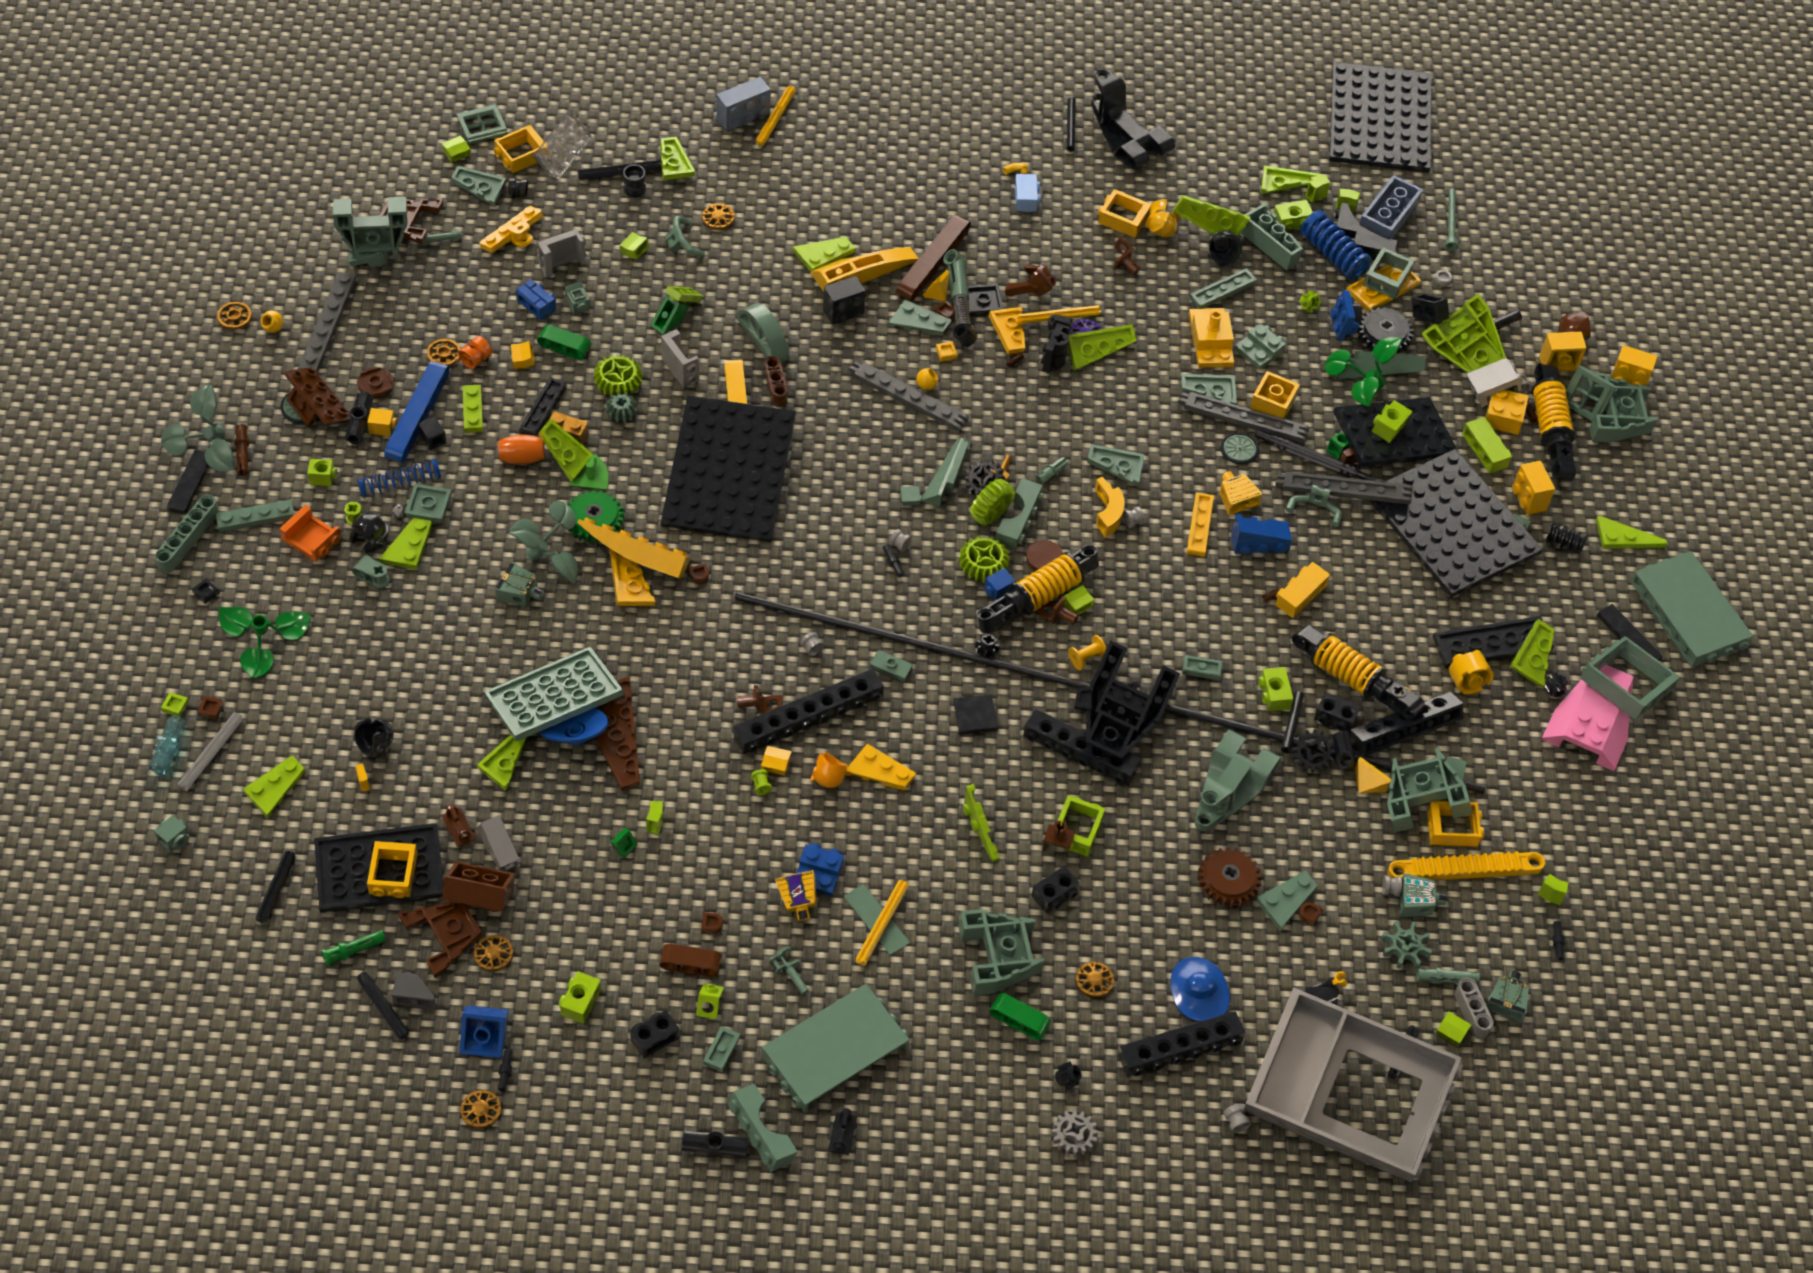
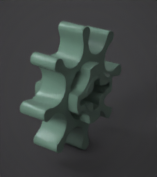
M1395 921L1392 929L1396 934L1390 935L1387 932L1382 934L1381 940L1391 945V947L1384 949L1383 956L1396 955L1399 959L1396 965L1397 968H1401L1404 960H1410L1414 968L1417 969L1421 963L1417 956L1423 955L1429 958L1432 949L1425 948L1422 945L1423 942H1428L1430 934H1416L1414 932L1416 922L1414 921L1408 930L1402 929L1399 926V922Z

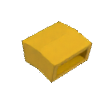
M529 341L521 344H511L513 369L535 365L534 350Z
M767 746L761 769L786 776L791 760V751Z

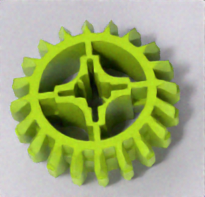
M617 354L616 357L610 355L609 359L603 357L602 362H598L595 367L593 376L599 392H603L605 396L609 394L610 396H617L618 393L620 395L625 393L633 395L634 391H638L639 386L642 384L643 373L637 360L633 361L632 357L626 358L625 354L622 357H619Z
M996 479L990 482L988 486L986 485L977 495L971 506L970 513L974 520L986 526L992 524V522L1005 514V511L1009 509L1008 507L1014 499L1015 491L1012 485L1002 479Z
M984 535L981 539L978 536L975 540L970 538L968 543L965 542L960 549V569H963L964 574H968L969 579L975 577L976 582L982 579L984 583L990 575L1003 568L1008 569L1010 560L1008 549H1005L1004 544H1000L999 539L994 541L993 537L987 539Z

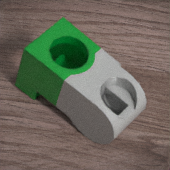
M1343 431L1330 438L1326 449L1337 460L1341 458L1342 452L1345 449L1351 448Z

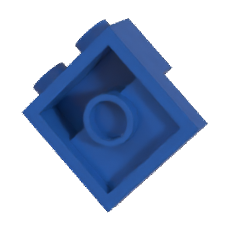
M816 843L811 845L805 844L796 874L813 870L816 879V893L832 897L844 863V855L837 849L824 850Z

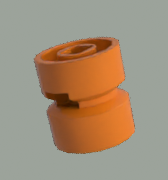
M477 336L469 342V345H465L458 351V356L466 367L475 369L482 361L490 357L493 351L486 339Z

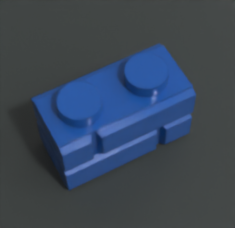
M530 279L516 289L517 301L538 319L543 320L548 314L550 315L556 310L555 296L552 293L548 294L540 283H535Z

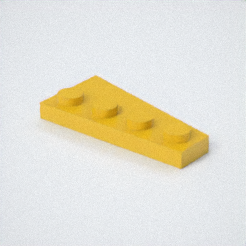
M609 548L617 606H655L656 601L651 596L649 585L643 578L641 567L639 568L636 562L625 558Z

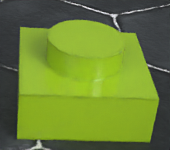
M169 692L161 706V710L164 713L181 717L189 700L187 697Z

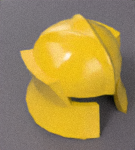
M1161 199L1150 205V216L1146 220L1145 227L1149 228L1155 235L1168 238L1177 231V222L1181 220L1182 216L1174 211L1172 212L1173 217L1169 212H1158L1165 211L1167 199Z

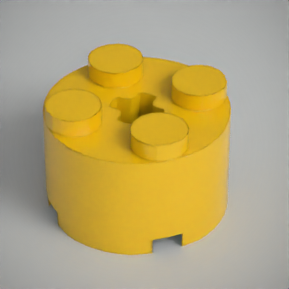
M1480 650L1464 655L1457 654L1453 657V662L1449 667V674L1459 692L1462 691L1465 695L1475 694L1483 690V685L1486 683L1489 685L1492 682L1494 674Z

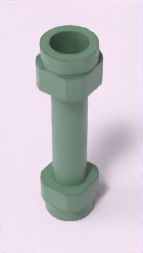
M452 229L450 233L427 235L424 243L419 245L426 246L428 242L453 239V242L462 240L460 229Z

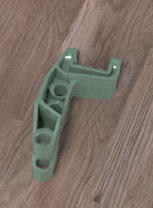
M1229 729L1216 747L1211 758L1195 819L1196 828L1201 831L1210 830L1261 794L1278 767L1281 757L1263 748L1255 761H1252L1239 753L1247 738ZM1205 817L1210 823L1201 824L1199 819Z

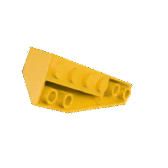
M911 247L894 248L840 259L811 271V275L824 292V286L854 276L862 284L915 263L919 258Z
M586 517L584 521L578 520V524L608 548L642 566L681 579L690 563L691 558L686 557V552L675 548L673 552L669 551V546L657 542L655 545L649 544V539L638 536V539L630 537L632 533L620 530V533L614 532V527L603 524L602 527L595 525L596 521Z

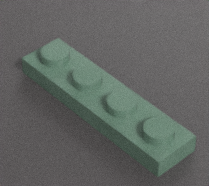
M1246 268L1191 293L1189 299L1198 309H1203L1255 285L1257 279Z
M290 499L216 513L219 532L289 520L294 516V509Z

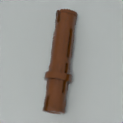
M238 424L235 427L236 439L234 440L237 458L236 473L239 476H244V470L246 476L249 473L248 427L245 424H240V430Z

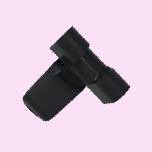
M1097 70L1095 73V83L1101 93L1092 96L1091 106L1114 156L1135 170L1150 161L1149 155L1146 152L1147 149L1155 151L1159 155H1164L1175 149L1174 139L1161 126L1147 130L1125 112L1126 84L1123 79L1108 70ZM1099 76H1105L1106 79H1100Z

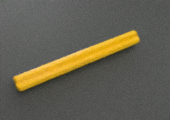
M789 85L785 89L756 138L757 145H765L794 96L795 87Z
M1097 305L1017 315L1018 324L1048 321L1052 315H1061L1069 318L1097 316L1101 314V309Z
M899 880L856 957L857 964L862 966L867 964L908 889L906 881Z

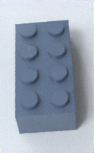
M1393 175L1363 213L1360 224L1377 235L1393 239L1419 205L1423 189Z

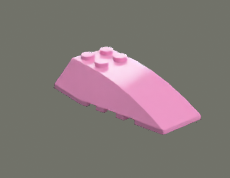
M1608 665L1599 670L1632 695L1634 676ZM1581 679L1554 710L1541 740L1560 747L1562 741L1566 740L1598 754L1599 757L1596 764L1615 771L1628 741L1630 716Z

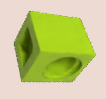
M310 459L307 472L309 485L332 486L333 479L337 477V468H334L333 460Z

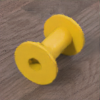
M1094 635L1091 645L1079 651L1074 647H1070L1068 655L1075 668L1082 670L1086 664L1085 660L1097 654L1102 658L1106 645L1098 635Z

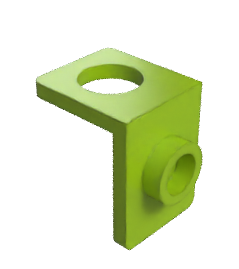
M703 984L698 997L697 1016L711 1019L717 1018L719 1000L724 991L723 986ZM709 1002L713 1005L714 1010L707 1013L702 1009V1004Z

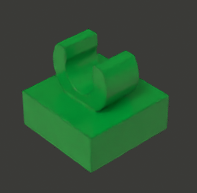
M626 828L617 833V836L610 841L619 856L624 858L638 845L630 830Z

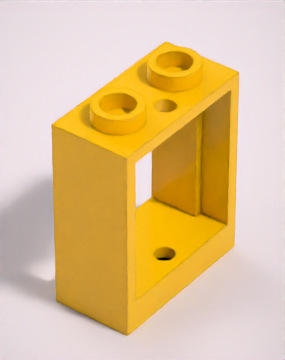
M531 125L494 140L495 155L501 158L505 168H508L512 174L548 158V146ZM526 142L534 149L514 159L506 152Z
M1114 189L1111 195H1107L1104 206L1101 205L1098 210V223L1136 238L1150 216L1149 208L1151 204ZM1113 204H1116L1138 214L1131 221L1109 212Z
M1449 801L1430 802L1427 809L1430 845L1478 847L1480 840L1484 837V828L1480 826L1482 812L1478 809V802H1470L1473 814L1464 816L1469 817L1471 834L1442 833L1440 816H1452Z
M375 841L367 881L369 894L378 897L383 895L396 898L410 897L418 855L416 844ZM379 859L408 861L404 882L375 880Z

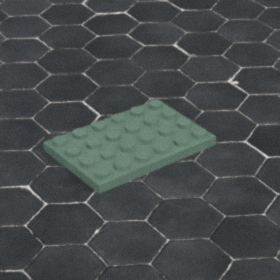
M591 647L484 691L485 698L516 742L624 695L623 689Z

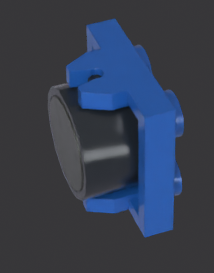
M1346 290L1342 291L1340 297L1336 300L1334 308L1330 311V318L1333 321V332L1337 340H1344L1346 334L1357 333V329L1362 321L1361 305L1354 303V300L1351 299L1350 291Z

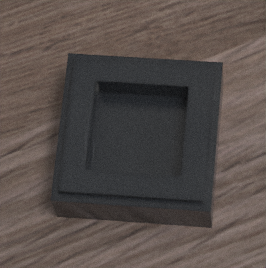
M207 578L191 589L192 593L204 604L220 594L219 589Z

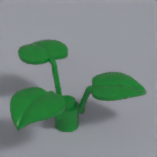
M1388 337L1380 340L1375 345L1372 354L1376 358L1377 371L1370 370L1365 374L1348 362L1351 359V353L1344 349L1333 352L1327 358L1324 364L1325 371L1330 376H1338L1345 371L1348 365L1364 376L1363 381H1358L1354 384L1351 394L1358 403L1370 407L1377 391L1383 388L1386 380L1381 376L1383 371L1380 369L1379 362L1382 364L1389 362L1397 353L1402 339L1399 337Z
M219 607L218 611L220 625L226 634L238 637L243 634L244 630H250L252 627L253 632L257 635L258 648H248L240 656L241 667L251 678H259L265 675L273 666L274 657L272 652L268 649L261 650V635L267 633L268 627L277 632L280 631L282 638L293 641L300 639L306 633L311 620V615L303 612H284L275 619L277 626L275 627L271 624V621H267L264 615L259 614L252 618L250 611L244 607Z

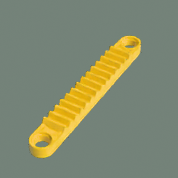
M1518 851L1514 853L1507 852L1506 854L1502 852L1499 854L1491 853L1490 855L1487 853L1479 855L1478 853L1474 856L1471 854L1464 856L1462 854L1459 857H1456V855L1448 857L1446 855L1443 858L1440 856L1436 858L1430 856L1427 859L1425 857L1420 859L1414 857L1412 860L1393 861L1388 868L1387 875L1390 878L1397 876L1402 878L1403 874L1396 875L1393 872L1394 868H1400L1406 874L1434 881L1539 874L1542 871L1545 859L1537 852L1519 853ZM1536 860L1539 862V866L1534 867L1529 861Z

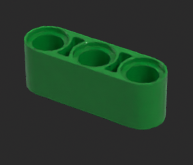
M546 325L537 338V343L541 347L577 360H583L592 346L588 338L553 325Z
M999 993L989 1009L992 1017L1035 1040H1041L1052 1023L1051 1019L1044 1013L1005 993Z

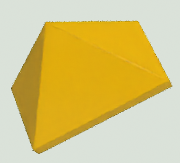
M946 270L930 284L923 293V296L946 302L950 272Z
M1360 757L1355 768L1358 792L1386 793L1389 790L1391 779Z

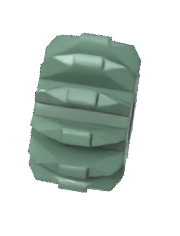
M618 393L617 396L611 395L610 400H607L606 413L611 420L616 419L617 423L619 421L625 423L627 419L632 421L633 416H636L637 403L633 396H627L626 393L623 395Z

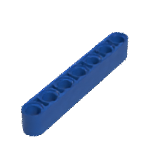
M430 361L386 445L385 458L401 463L405 462L420 433L418 423L427 419L448 378L450 370L448 365Z

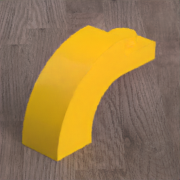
M1101 477L1096 479L1094 491L1104 502L1106 509L1097 514L1096 526L1103 536L1107 538L1121 524L1125 502L1121 489L1119 487L1112 489L1111 484Z

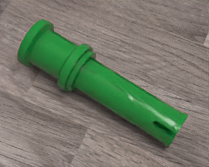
M379 930L346 944L340 942L337 946L330 949H321V954L326 966L329 967L331 963L342 959L345 961L349 958V955L384 943L386 939L383 931Z

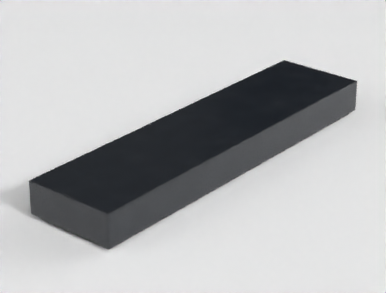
M552 377L549 378L520 426V434L538 436V433L543 428L565 391L567 382Z
M194 450L168 502L167 511L186 514L209 468L205 460L204 451Z
M1613 604L1598 612L1597 616L1620 640L1626 636L1658 661L1662 659L1663 656Z

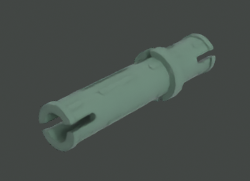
M1437 967L1435 969L1417 968L1416 970L1417 981H1431L1435 984H1440L1441 982L1458 984L1463 978H1471L1477 985L1480 981L1479 972L1441 970V968Z

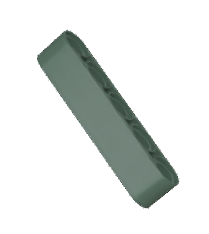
M212 495L202 496L155 554V560L161 573L172 572L214 521L216 513H218L215 497Z

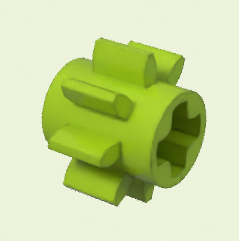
M1308 290L1307 294L1302 293L1299 300L1302 306L1301 309L1312 313L1313 309L1319 310L1318 307L1322 303L1319 298L1320 294Z

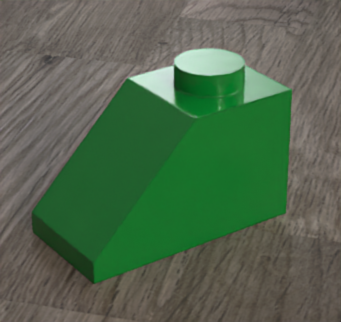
M666 295L650 324L651 327L663 335L667 334L683 320L690 307L687 303L681 301L677 303L669 298L670 295Z

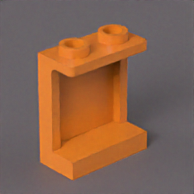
M304 505L279 528L281 539L314 562L324 557L342 538L338 526L331 528L313 516L311 508L307 505Z

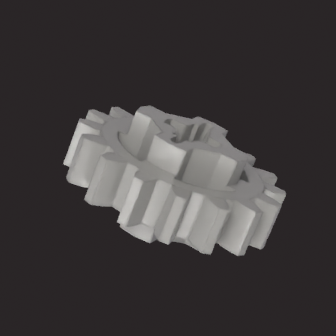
M1073 1110L1072 1115L1065 1111L1064 1118L1058 1115L1057 1122L1053 1123L1051 1136L1054 1137L1053 1144L1059 1143L1058 1150L1060 1151L1064 1148L1065 1155L1073 1152V1156L1076 1157L1077 1152H1080L1083 1156L1086 1149L1091 1151L1093 1145L1096 1144L1097 1138L1095 1137L1098 1136V1130L1094 1129H1096L1097 1124L1090 1123L1092 1117L1088 1116L1085 1118L1083 1111L1080 1115H1077L1076 1110ZM1065 1125L1066 1128L1061 1132V1128ZM1088 1134L1089 1137H1088V1139L1084 1142V1138H1085L1086 1135Z

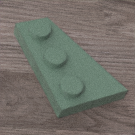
M457 166L451 177L452 183L493 207L496 205L507 183L504 177Z
M904 300L888 322V327L894 328L898 326L904 327V330L908 331L916 329L921 330L922 333L944 336L951 326L952 320L908 300Z
M1181 374L1182 393L1188 394L1193 392L1237 405L1235 376Z
M1091 444L1087 463L1138 487L1145 454Z
M1305 870L1258 896L1256 902L1278 930L1281 931L1301 905L1314 893L1318 885Z

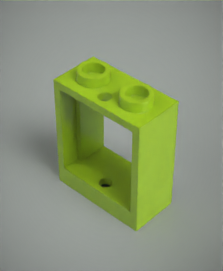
M1068 795L1058 818V821H1061V825L1069 809L1096 818L1089 837L1085 838L1074 834L1070 849H1067L1088 857L1103 821L1106 808L1095 803L1083 801L1079 797Z

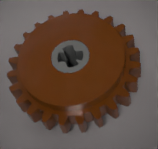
M1227 847L1226 851L1219 848L1218 853L1213 850L1211 855H1206L1205 860H1202L1199 866L1197 880L1200 881L1198 886L1203 887L1202 893H1208L1207 899L1213 898L1214 903L1220 902L1222 907L1225 904H1229L1230 908H1232L1233 904L1240 907L1241 902L1248 904L1249 899L1253 900L1254 896L1259 892L1262 875L1259 874L1261 869L1259 867L1255 868L1257 862H1251L1252 856L1246 857L1245 852L1239 853L1237 848L1234 851H1230L1229 847Z

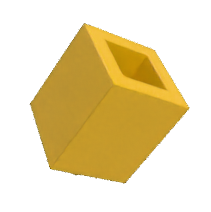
M371 408L367 422L369 434L391 436L393 429L397 426V418H394L393 410Z

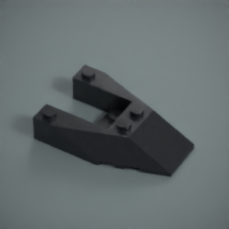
M1110 640L1088 687L1085 743L1118 759H1122L1160 721L1181 673L1163 665L1149 695L1114 679L1128 648Z

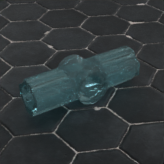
M173 715L168 717L162 735H158L156 739L155 753L149 766L150 770L156 774L163 775L167 773L173 756H176L180 750V738L186 722L179 716Z

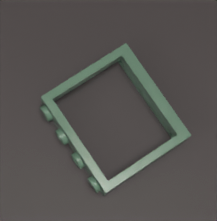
M1626 636L1619 641L1615 640L1610 648L1606 647L1601 655L1597 654L1593 658L1592 662L1588 661L1582 668L1584 672L1580 679L1635 720L1670 693L1680 679V676ZM1620 655L1659 685L1639 701L1599 670Z

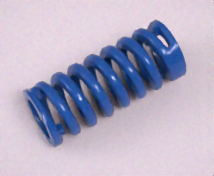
M1322 210L1313 212L1302 223L1300 233L1308 241H1311L1312 245L1317 247L1318 251L1323 253L1338 270H1341L1348 280L1359 278L1369 268L1372 258L1366 253L1363 254V249L1357 248V243L1351 242V238L1345 236V232L1339 230V226L1333 224V220L1329 219Z

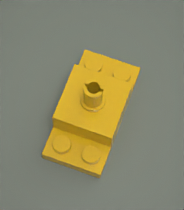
M1224 308L1189 309V319L1198 368L1233 367L1232 345L1234 338L1229 312H1225Z

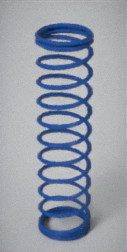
M435 458L429 460V468L425 462H422V471L419 465L416 463L414 465V471L411 468V466L408 465L407 474L405 470L401 467L400 476L395 469H393V479L388 471H386L385 473V479L382 476V474L379 473L378 482L373 475H371V485L366 477H364L363 481L360 478L357 481L362 498H367L365 479L370 487L372 495H375L372 477L374 478L380 493H382L380 476L385 484L387 491L389 492L387 473L391 479L394 489L396 490L394 471L397 474V477L400 481L402 488L404 487L402 480V470L406 476L409 486H411L409 468L412 471L416 484H418L416 466L418 467L423 478V481L425 482L423 463L429 473L431 480H433L431 473V462L433 464L436 477L441 478L438 462Z

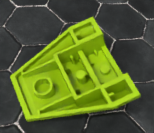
M1479 293L1466 301L1460 309L1449 316V319L1444 320L1441 324L1436 325L1435 323L1421 333L1433 350L1466 373L1506 358L1489 306Z

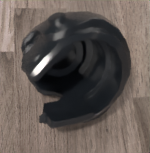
M1228 229L1214 233L1209 242V251L1211 253L1207 256L1213 259L1218 266L1234 263L1242 251V242L1239 236Z
M374 513L362 514L352 524L353 530L349 541L354 543L358 535L364 539H372L363 547L364 552L369 553L385 545L389 536L388 526Z
M365 718L358 721L355 725L354 739L356 745L368 757L380 756L393 741V727L385 719L378 718L372 721L371 718Z

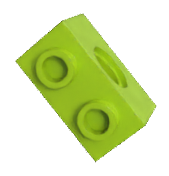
M1307 200L1275 205L1273 211L1277 216L1276 220L1283 224L1287 231L1300 228L1304 220L1313 213Z
M1395 400L1390 405L1386 404L1381 412L1382 415L1378 414L1373 421L1375 425L1372 432L1390 443L1405 426L1412 411Z
M1286 668L1263 669L1261 677H1258L1259 688L1263 690V704H1266L1268 711L1290 710L1293 695Z
M578 971L576 976L570 979L567 986L568 991L566 995L561 996L558 1006L560 1007L561 1016L584 1024L601 991V980ZM577 995H582V996H583V997L580 998V999L575 998V996H577Z

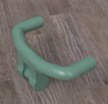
M675 216L673 229L665 235L670 251L676 252L682 245L688 253L704 258L705 251L692 247L686 241L681 231L680 223L689 226L691 219Z
M1316 485L1312 486L1310 495L1292 496L1286 507V512L1292 513L1295 503L1309 502L1325 507L1335 514L1332 521L1334 527L1339 526L1342 518L1341 510L1328 501L1331 490L1326 488L1325 490L1320 489Z

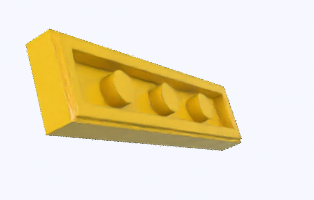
M1196 492L1186 553L1188 555L1205 557L1214 495Z

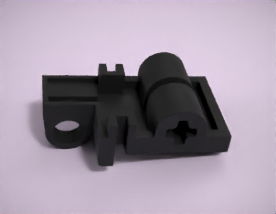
M1061 315L1049 317V342H1045L1042 350L1044 352L1041 359V364H1043L1042 372L1049 374L1051 368H1061L1065 365L1069 341L1067 334L1071 326V318Z

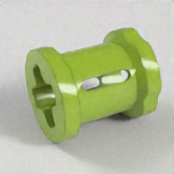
M349 502L345 505L346 522L352 526L355 519L362 515L361 505L358 502Z
M765 769L756 770L751 773V780L755 783V794L759 796L766 795L772 791V786L767 779L768 772Z

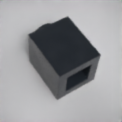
M436 417L418 423L420 436L429 450L446 444L445 431Z

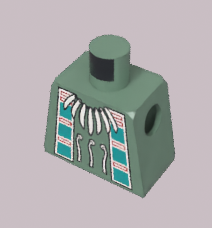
M1403 873L1400 917L1432 915L1436 904L1446 905L1447 893L1436 892V882L1434 880Z

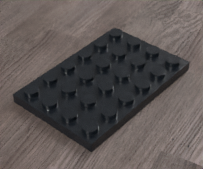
M1430 397L1397 400L1398 403L1411 410L1412 414L1405 426L1390 443L1373 433L1372 429L1375 425L1373 424L1375 417L1378 414L1382 415L1381 412L1385 405H1390L1393 401L1371 403L1370 407L1362 404L1335 407L1333 411L1360 467L1434 459L1454 449L1457 450Z
M437 823L314 838L320 913L442 897L444 884ZM375 841L416 844L418 855L410 897L396 898L387 895L378 897L369 894L367 881ZM379 859L375 880L404 882L408 861Z

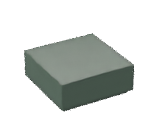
M919 486L900 487L902 505H920Z

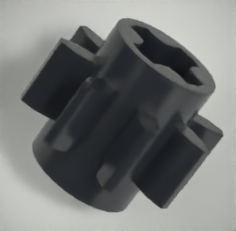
M990 634L981 635L980 640H976L975 647L978 648L977 654L984 656V658L994 657L995 652L999 651L998 639H995Z
M1555 673L1545 679L1546 685L1543 688L1550 696L1560 697L1567 692L1566 686L1569 683L1565 676L1563 677Z
M1070 1061L1057 1067L1058 1071L1055 1073V1078L1060 1086L1065 1085L1067 1090L1079 1085L1078 1081L1081 1080L1082 1074L1077 1065L1072 1066Z

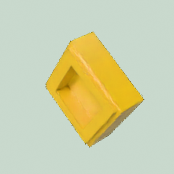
M953 341L936 344L935 349L941 362L958 358Z
M363 763L356 765L355 768L361 790L363 792L370 790Z

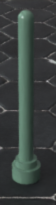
M1454 189L1449 190L1448 238L1445 240V250L1448 252H1455L1459 248V241L1455 237L1456 192Z

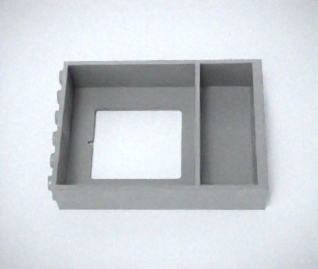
M1293 987L1246 1101L1245 1112L1412 1182L1414 1177L1418 1179L1425 1163L1421 1162L1422 1158L1426 1159L1431 1149L1432 1143L1429 1140L1430 1138L1434 1139L1440 1126L1437 1119L1441 1120L1448 1104L1444 1103L1445 1099L1449 1100L1455 1087L1452 1081H1456L1463 1065L1460 1064V1060L1462 1057ZM1348 1050L1422 1081L1411 1110L1414 1116L1409 1115L1397 1145L1322 1113Z

